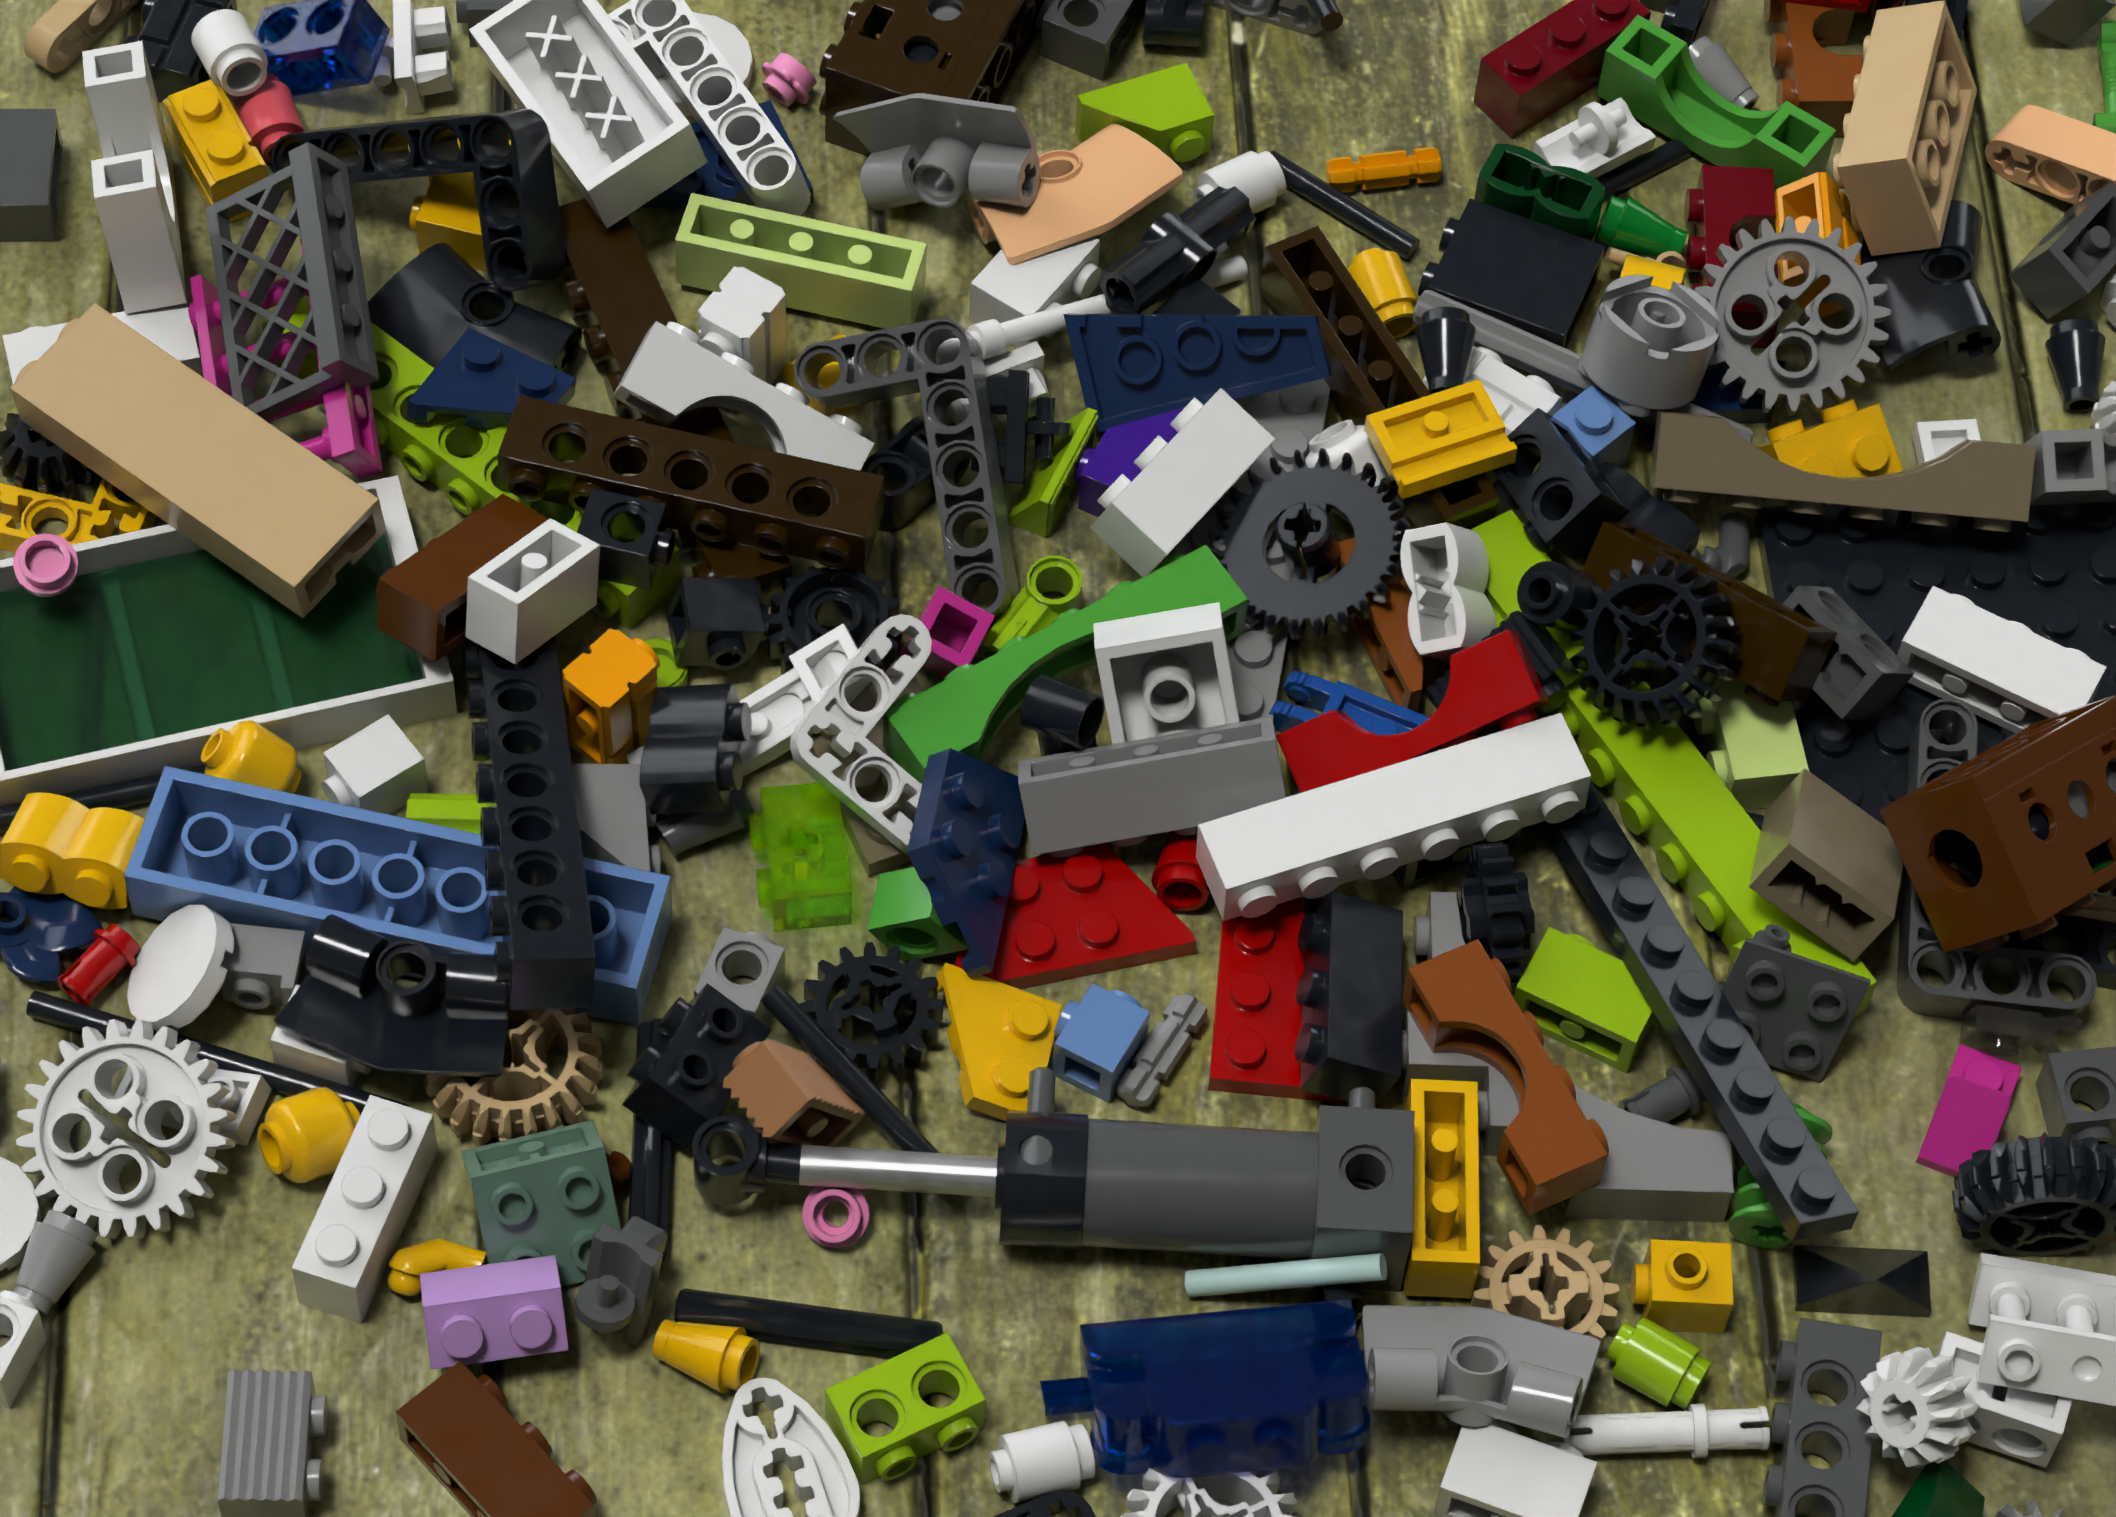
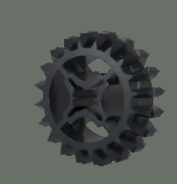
M1657 557L1651 568L1649 563L1642 559H1632L1630 577L1618 568L1609 570L1612 587L1606 590L1599 585L1590 586L1592 596L1598 600L1593 609L1588 607L1577 609L1580 618L1587 621L1586 628L1569 633L1573 642L1584 646V650L1570 658L1573 667L1586 671L1577 682L1580 688L1589 694L1596 693L1592 702L1597 709L1603 712L1613 710V719L1624 725L1630 724L1635 719L1637 726L1644 730H1654L1658 720L1668 728L1679 727L1681 711L1692 719L1702 718L1700 698L1704 697L1713 703L1721 701L1719 691L1713 687L1718 677L1725 681L1736 679L1734 671L1724 666L1726 657H1736L1742 654L1741 647L1738 644L1727 640V637L1742 628L1739 620L1732 616H1724L1733 606L1731 598L1724 593L1715 594L1718 582L1708 574L1698 577V568L1685 561L1675 567L1674 561L1669 558ZM1663 596H1676L1668 606L1662 603L1651 614L1642 616L1634 611L1637 607L1651 599ZM1642 628L1654 635L1658 634L1655 637L1662 640L1660 648L1669 655V659L1656 652H1652L1655 650L1649 647L1651 639L1642 632ZM1696 629L1695 649L1692 657H1690L1687 648L1688 640ZM1621 630L1623 644L1619 654L1615 657L1616 640ZM1669 671L1677 676L1672 682L1659 689L1642 692L1634 691L1642 681L1649 683L1661 672Z
M2045 1132L2040 1137L2025 1138L2020 1135L2017 1141L2004 1143L1997 1141L1993 1143L1992 1150H1978L1972 1153V1160H1967L1959 1165V1174L1954 1177L1955 1190L1952 1191L1953 1209L1956 1213L1957 1223L1961 1228L1962 1237L1971 1240L1976 1248L1981 1250L1994 1248L1999 1256L2015 1254L2020 1257H2048L2052 1255L2069 1257L2071 1252L2079 1250L2091 1252L2095 1250L2097 1243L2109 1244L2116 1240V1146L2108 1143L2099 1144L2098 1139L2091 1136L2075 1139L2072 1133H2067L2061 1137H2049Z

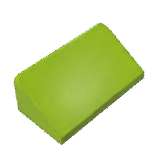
M1087 408L1064 422L1072 423V436H1054L1053 460L1037 459L1007 515L1009 524L1045 538L1048 534H1051L1078 483L1073 480L1083 451L1087 447L1096 448L1099 420L1097 410Z

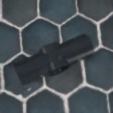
M1218 186L1182 214L1177 215L1174 211H1168L1163 214L1146 231L1137 247L1103 271L1099 286L1104 292L1106 304L1117 314H1141L1175 287L1181 289L1194 276L1202 279L1212 267L1219 254L1251 231L1256 217L1250 208L1249 198L1235 186L1229 189Z

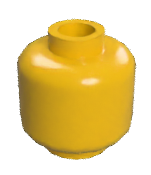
M251 720L238 722L229 732L223 728L216 730L206 742L201 753V761L207 764L204 772L205 775L294 794L300 782L301 769L297 766V753L294 747L288 741Z
M327 1087L313 1088L275 1101L265 1114V1122L261 1123L258 1127V1143L265 1163L273 1173H282L284 1177L294 1183H306L335 1173L360 1118L359 1111L352 1102H343L336 1092Z

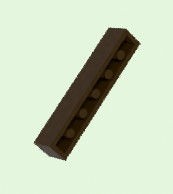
M1319 226L1265 247L1260 291L1276 315H1310L1319 317L1332 371V376L1324 378L1330 388V398L1345 420H1352L1355 426L1365 425L1366 415L1431 395ZM1481 473L1403 500L1406 505V513L1416 528L1447 522L1471 530L1496 517L1500 496L1486 475ZM1394 479L1392 481L1394 495L1399 496V487Z

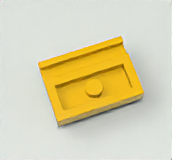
M1480 379L1366 415L1364 430L1389 477L1395 479L1399 487L1398 494L1402 499L1515 463L1518 449L1514 441H1509L1505 433L1506 426Z

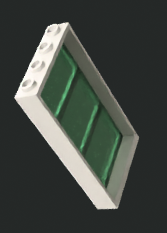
M398 475L358 483V485L379 498L387 531L354 565L347 562L335 574L337 582L335 586L304 618L294 613L169 524L73 544L72 546L77 554L79 563L77 577L69 589L52 597L36 596L22 588L14 573V557L0 560V806L23 802L25 796L29 793L43 792L59 795L161 774L165 766L186 769L205 765L201 761V753L211 735L220 728L229 732L234 725L241 721L251 720L288 741L295 750L347 739L387 714L390 715L398 727L456 715L457 706L454 680L447 654L435 662L376 629L378 601L376 589L378 578L383 576L389 568L399 565L418 552Z

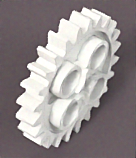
M115 1019L109 1020L106 1039L97 1029L89 1026L82 1028L83 1048H79L71 1042L61 1040L58 1044L65 1061L58 1065L41 1060L39 1066L49 1078L46 1085L26 1084L24 1088L31 1096L38 1100L36 1109L17 1111L18 1118L33 1123V1132L16 1139V1145L34 1149L36 1153L35 1157L28 1160L21 1167L22 1172L45 1176L34 1190L35 1196L49 1199L59 1195L52 1210L69 1216L77 1211L75 1219L92 1229L99 1221L100 1236L111 1239L117 1238L122 1225L128 1237L143 1239L146 1231V1220L149 1221L155 1230L168 1232L170 1231L168 1212L170 1210L181 1217L192 1218L194 1212L188 1197L191 1194L209 1199L214 1196L211 1188L203 1179L208 1172L227 1174L228 1169L214 1158L216 1150L234 1148L236 1144L234 1140L219 1135V1126L237 1119L236 1113L217 1108L216 1102L231 1092L230 1086L222 1083L208 1084L207 1082L219 1067L218 1064L209 1059L193 1063L200 1049V1045L197 1042L186 1039L176 1046L178 1031L166 1026H162L153 1037L152 1023L136 1019L130 1035L125 1023ZM128 1065L132 1070L133 1084L127 1094L116 1099L111 1090L112 1078L116 1071ZM87 1090L90 1091L93 1097L110 1113L129 1118V1128L138 1136L165 1152L171 1158L170 1166L164 1168L151 1152L149 1153L142 1145L122 1140L125 1135L124 1131L114 1122H111L108 1118L86 1105L82 1101V1094ZM179 1106L184 1117L183 1126L174 1138L166 1140L161 1130L162 1118L170 1108ZM86 1118L91 1127V1138L86 1147L75 1153L69 1141L70 1132L77 1122ZM136 1159L142 1171L141 1180L132 1192L125 1194L119 1182L120 1172L129 1161Z

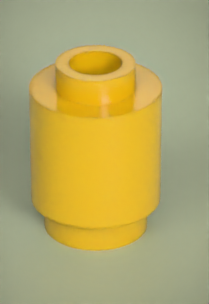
M1370 248L1357 254L1352 259L1351 265L1347 270L1392 337L1398 339L1407 335L1418 325L1413 320V312L1418 299L1399 255L1396 252L1384 251L1381 248Z

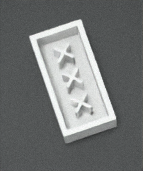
M513 0L469 29L488 67L518 108L532 109L543 118L549 131L553 156L606 228H609L708 163L688 120L597 0Z

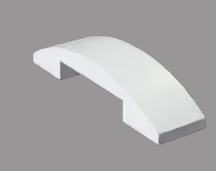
M844 624L839 625L790 655L789 658L794 666L793 669L740 700V703L746 702L748 704L752 720L751 737L749 741H742L739 752L742 760L743 777L790 750L791 735L796 726L858 650L856 643ZM864 677L850 678L845 685L844 691L847 703L850 704L871 681ZM809 730L807 734L811 736L814 733ZM644 745L626 755L629 764H641Z

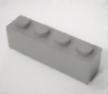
M1272 716L1018 761V785L1032 855L1047 853L1051 857H1068L1080 853L1084 850L1085 846L1111 842L1115 846H1131L1145 841L1149 835L1174 831L1179 835L1197 834L1198 824L1286 798Z

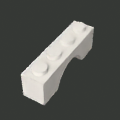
M656 321L652 325L612 396L666 427L680 416L698 408H729L753 420L768 437L774 452L859 471L875 444L862 436L864 429L853 420L837 413H831L830 417L823 415L808 406L810 399L801 391L784 383H777L773 387L754 376L755 368L744 359L727 352H723L721 357L699 345L701 338L695 332L675 322H668L664 326Z

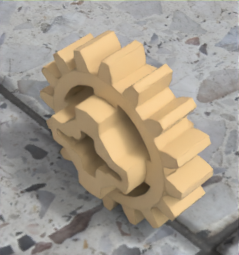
M1535 1225L1531 1240L1524 1241L1513 1230L1508 1232L1505 1251L1492 1244L1487 1249L1484 1261L1486 1266H1479L1474 1286L1478 1290L1473 1292L1470 1307L1494 1309L1559 1328H1563L1568 1322H1578L1582 1314H1587L1579 1324L1569 1330L1599 1339L1600 1350L1606 1337L1604 1330H1612L1618 1310L1612 1306L1616 1305L1620 1289L1618 1284L1606 1282L1612 1267L1609 1260L1595 1263L1590 1260L1594 1243L1588 1240L1578 1248L1569 1245V1229L1563 1228L1556 1240L1546 1238L1542 1225ZM1526 1265V1269L1522 1274H1511L1516 1269ZM1509 1275L1508 1282H1503ZM1538 1283L1541 1285V1291H1537ZM1548 1304L1553 1305L1551 1314L1549 1313Z

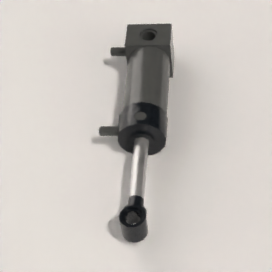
M1038 1067L1029 1073L1027 1111L1007 1110L1005 1144L998 1143L997 1157L769 1143V1139L762 1137L763 1132H756L753 1126L744 1119L731 1115L716 1116L704 1122L696 1131L692 1142L695 1186L701 1196L711 1203L723 1206L739 1204L749 1199L753 1193H765L767 1183L995 1197L994 1211H1001L999 1245L1080 1250V1246L1297 1260L1383 1253L1387 1263L1386 1280L1359 1282L1356 1284L1360 1290L1400 1292L1413 1235L1415 1111L1376 1109L1375 1092L1368 1087L1352 1089L1349 1092L1348 1107L1320 1105L1315 1132L1092 1119L1088 1118V1114L1054 1112L1056 1075L1049 1068ZM721 1155H732L741 1159L739 1163L725 1167L712 1162L713 1159Z

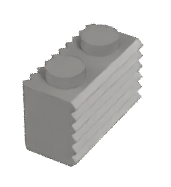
M233 1369L228 1372L218 1489V1505L221 1517H308L309 1501H321L322 1459H312L314 1437H326L328 1401L327 1395H316L311 1372L306 1370L282 1372L277 1369L272 1372L263 1369L257 1372L249 1369L243 1372Z

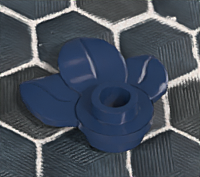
M15 886L9 893L0 892V918H7L13 921L9 923L0 921V956H2L10 972L26 981L56 984L60 971L58 955L90 947L95 941L92 934L98 928L103 929V927L89 909L76 901H72L73 899L64 893L38 894L24 891Z

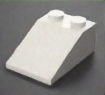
M1220 602L1093 623L1095 654L1112 744L1240 722Z

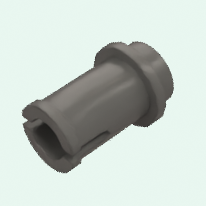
M1673 1066L1666 1070V1078L1629 1098L1622 1099L1618 1105L1619 1108L1627 1112L1666 1123L1684 1112L1689 1115L1700 1112V1104L1707 1101L1687 1066L1682 1069Z

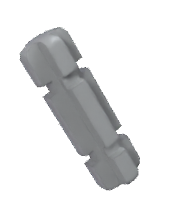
M1185 993L1182 996L1177 995L1173 997L1163 1013L1165 1022L1158 1021L1133 1058L1132 1065L1134 1070L1127 1068L1118 1081L1116 1093L1131 1107L1138 1109L1141 1106L1147 1107L1152 1103L1161 1089V1084L1158 1080L1166 1081L1192 1041V1037L1189 1034L1190 1031L1197 1033L1207 1018L1206 1006L1198 1002L1195 996Z

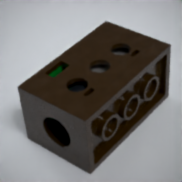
M863 0L862 3L855 1L848 11L842 39L838 45L831 43L828 46L820 65L819 75L825 79V91L820 102L819 113L825 116V141L869 157L871 152L843 125L833 120V117L840 111L909 94L925 93L1001 104L1040 33V30L1036 29V20L1045 0Z

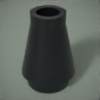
M1437 307L1430 309L1422 314L1421 324L1415 329L1428 390L1431 394L1465 384L1476 328L1470 323L1469 314L1460 308Z
M2076 318L2058 322L2049 330L2050 338L2045 342V349L2062 395L2063 408L2071 413L2092 411L2094 404L2100 400L2099 388L2106 338L2099 332L2098 324L2092 320Z

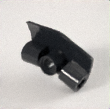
M1951 200L1940 248L1871 256L1866 241L1863 239L1861 265L1874 261L1878 265L1867 279L1869 285L1887 284L1888 288L1883 296L1874 301L1875 306L1891 309V315L1887 320L1874 323V327L1889 335L1884 345H1877L1887 370H1893L1911 357L1944 342L1951 359L1956 363L1965 365L1976 364L1986 360L2000 346V332L1975 279L1982 217L1973 205L1963 201Z
M437 243L426 249L389 279L368 301L370 321L434 369L468 327L565 373H568L572 368L582 342L583 332L580 327L514 301L512 292L503 291L492 280H486L446 243Z
M333 914L328 915L322 921L307 952L306 968L308 975L290 1001L275 1017L274 1021L277 1027L381 1072L475 1077L501 1076L507 1042L510 1002L508 983L495 982L494 954L450 952L449 955L432 954L430 949L420 942L404 940L393 943L379 934ZM417 973L425 977L420 984L413 988L404 989L393 985L404 974Z

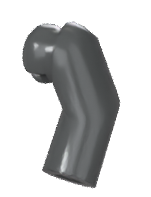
M1736 512L1723 515L1719 521L1718 547L1705 546L1704 554L1702 555L1696 548L1690 555L1730 576L1736 577L1741 574L1749 564V517Z

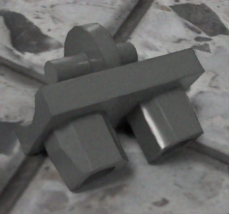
M632 1216L621 1231L603 1223L593 1236L585 1283L580 1286L575 1298V1314L580 1322L597 1334H606L619 1330L627 1342L636 1347L647 1334L654 1297L657 1291L663 1257L662 1253L665 1250L668 1236L663 1229L637 1216Z

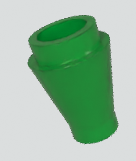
M1611 196L1600 219L1594 240L1607 245L1606 251L1609 247H1613L1641 257L1657 259L1661 253L1667 251H1675L1680 254L1688 231L1674 226L1630 196H1627L1625 200Z

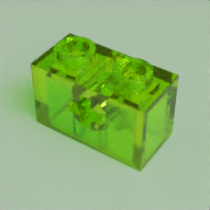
M819 782L760 788V813L749 814V830L752 852L764 851L766 869L755 870L759 908L771 907L774 932L850 925L852 890L840 800Z

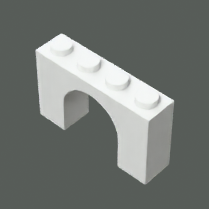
M143 41L82 51L85 89L103 154L102 159L91 160L94 200L125 313L129 314L187 303L172 154Z

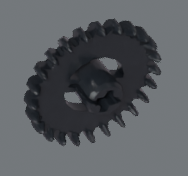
M1324 448L1319 450V458L1314 468H1308L1299 450L1294 452V464L1290 472H1286L1277 459L1271 457L1269 461L1271 480L1265 481L1252 469H1249L1247 476L1253 490L1250 495L1240 492L1236 487L1231 486L1229 488L1230 498L1237 511H1227L1220 506L1216 508L1215 513L1218 522L1226 530L1209 529L1208 538L1210 543L1221 551H1212V553L1248 598L1246 624L1255 625L1264 619V628L1269 635L1279 633L1285 625H1288L1291 639L1301 638L1307 627H1313L1317 638H1323L1327 635L1328 625L1333 622L1340 630L1347 631L1351 628L1350 615L1355 613L1363 619L1370 618L1373 615L1369 605L1371 600L1385 603L1391 599L1390 591L1385 583H1399L1404 578L1402 568L1398 564L1401 563V543L1405 530L1412 529L1409 520L1402 518L1406 512L1405 502L1399 496L1394 497L1390 502L1394 488L1389 478H1383L1380 484L1375 486L1376 472L1371 463L1367 462L1363 466V471L1355 476V464L1351 454L1348 452L1344 453L1342 462L1335 470L1332 469L1329 455ZM1330 512L1337 514L1350 524L1354 531L1355 547L1348 563L1336 575L1317 583L1318 578L1329 574L1337 566L1340 558V545L1329 517ZM1275 530L1285 561L1290 571L1293 572L1291 582L1282 579L1274 573L1267 563L1266 548Z

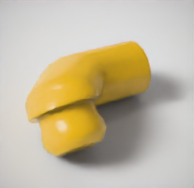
M434 1238L397 1250L388 1263L392 1271L388 1276L387 1284L396 1293L415 1296L421 1292L419 1274L488 1264L486 1252L440 1238Z

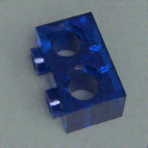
M303 0L264 7L254 34L266 53L268 60L267 73L277 76L282 83L289 87L294 97L370 84L390 28L367 0Z

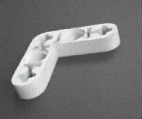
M899 614L889 617L873 630L815 702L792 733L790 750L793 759L805 772L899 850L907 854L910 840L909 833L913 827L912 821L900 811L893 814L891 819L888 820L883 815V811L896 803L904 790L909 794L910 799L903 802L900 806L915 816L922 784L866 738L868 733L924 665L931 653L932 640L929 630L922 621L911 615ZM903 631L908 633L912 638L908 644V649L914 654L913 658L904 654L895 660L885 673L882 669L876 667L875 664L881 661L892 647V642L886 637L887 633L894 637ZM867 655L870 657L874 665L865 662V658ZM887 675L895 677L896 682L892 684ZM864 677L870 680L876 687L878 694L877 703L872 710L866 712L857 711L847 703L844 691L845 685L850 678ZM824 729L830 730L834 737L829 745L835 752L845 758L854 749L861 755L860 758L846 767L839 779L833 774V770L843 763L827 752L818 758L813 756L809 750L813 746L814 741L807 734L809 730L815 734L820 733ZM875 767L886 776L888 792L882 801L868 802L857 793L855 777L861 768Z

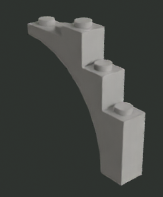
M1430 892L1426 915L1415 916L1413 953L1414 955H1425V961L1465 945L1456 892ZM1406 1009L1401 1036L1402 1095H1408L1411 1079L1478 1082V1131H1482L1483 1156H1498L1503 1132L1519 1114L1518 1102L1512 1087L1499 1071L1476 1057L1460 1053H1433ZM1574 1084L1576 1091L1575 1101L1586 1119H1594L1602 1128L1608 1142L1609 1154L1600 1184L1564 1200L1565 1218L1724 1222L1734 1193L1731 1141L1727 1132L1678 1127L1627 1112Z

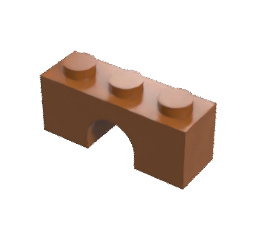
M1764 0L1766 23H1774L1775 33L1772 34L1770 43L1772 68H1780L1782 78L1778 80L1777 108L1788 101L1836 129L1835 138H1844L1843 120L1845 114L1851 113L1854 101V77L1856 74H1861L1863 55L1835 54L1827 51L1823 46H1846L1855 11Z

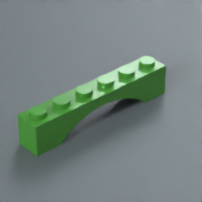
M1207 545L1187 555L1184 553L1173 555L1165 560L1156 571L1135 582L1124 581L1117 584L1104 598L1081 610L1073 608L1065 611L1050 626L1029 637L1019 636L1011 639L996 654L975 665L965 664L957 667L937 685L921 693L911 692L903 695L883 715V747L894 762L921 784L923 783L929 755L951 748L983 762L988 747L1006 720L1022 706L1026 692L1037 676L1045 674L1061 679L1087 667L1098 665L1094 646L1093 623L1220 602L1226 642L1244 633L1248 598Z

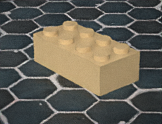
M1945 0L1877 10L1871 35H1867L1864 38V62L1861 74H1856L1854 77V101L1851 113H1847L1844 116V140L1841 152L1836 153L1834 156L1833 173L1838 188L1846 190L1851 203L1850 215L1853 228L1856 233L1863 234L1871 256L1941 247L1977 93V87Z

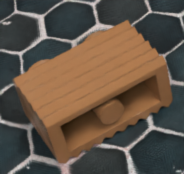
M770 1038L755 1042L742 1050L733 1061V1070L723 1079V1088L730 1090L731 1098L739 1101L738 1108L747 1110L746 1118L755 1120L754 1127L763 1130L762 1137L782 1144L834 1147L865 1115V1112L808 1052L804 1053L803 1050L799 1051L797 1048L793 1049L792 1046L782 1045L781 1042L771 1041Z

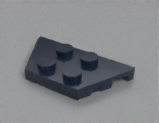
M949 748L928 757L907 854L920 880L928 888L931 903L942 925L957 922L969 946L967 955L960 962L970 978L993 971L1008 895L1011 890L1016 857L1021 843L1025 815L1018 785V776Z

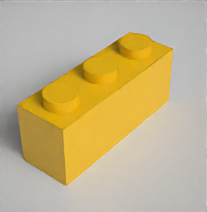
M1411 1079L1404 1110L1415 1111L1413 1235L1404 1271V1295L1472 1298L1480 1266L1478 1082Z

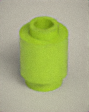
M1645 1317L1641 1318L1636 1327L1624 1322L1605 1357L1616 1363L1611 1373L1613 1378L1667 1408L1674 1403L1684 1410H1687L1688 1406L1693 1402L1712 1366V1362L1699 1355L1701 1348Z

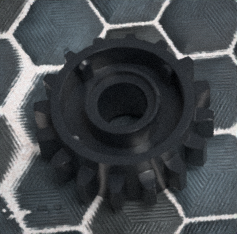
M814 565L808 567V572L802 574L797 579L791 576L785 579L784 595L772 594L770 598L769 632L767 636L768 655L770 659L781 658V674L783 675L794 668L789 658L790 655L828 633L829 630L824 628L838 627L841 624L847 627L859 649L875 628L889 617L899 615L900 603L898 599H886L887 584L883 580L873 581L866 575V570L862 572L849 568L831 569L827 567L815 568ZM887 633L886 637L892 642V647L884 658L875 664L876 667L883 670L884 662L893 663L897 660L898 643L902 642V633L896 637ZM867 655L865 658V662L874 665L870 657Z

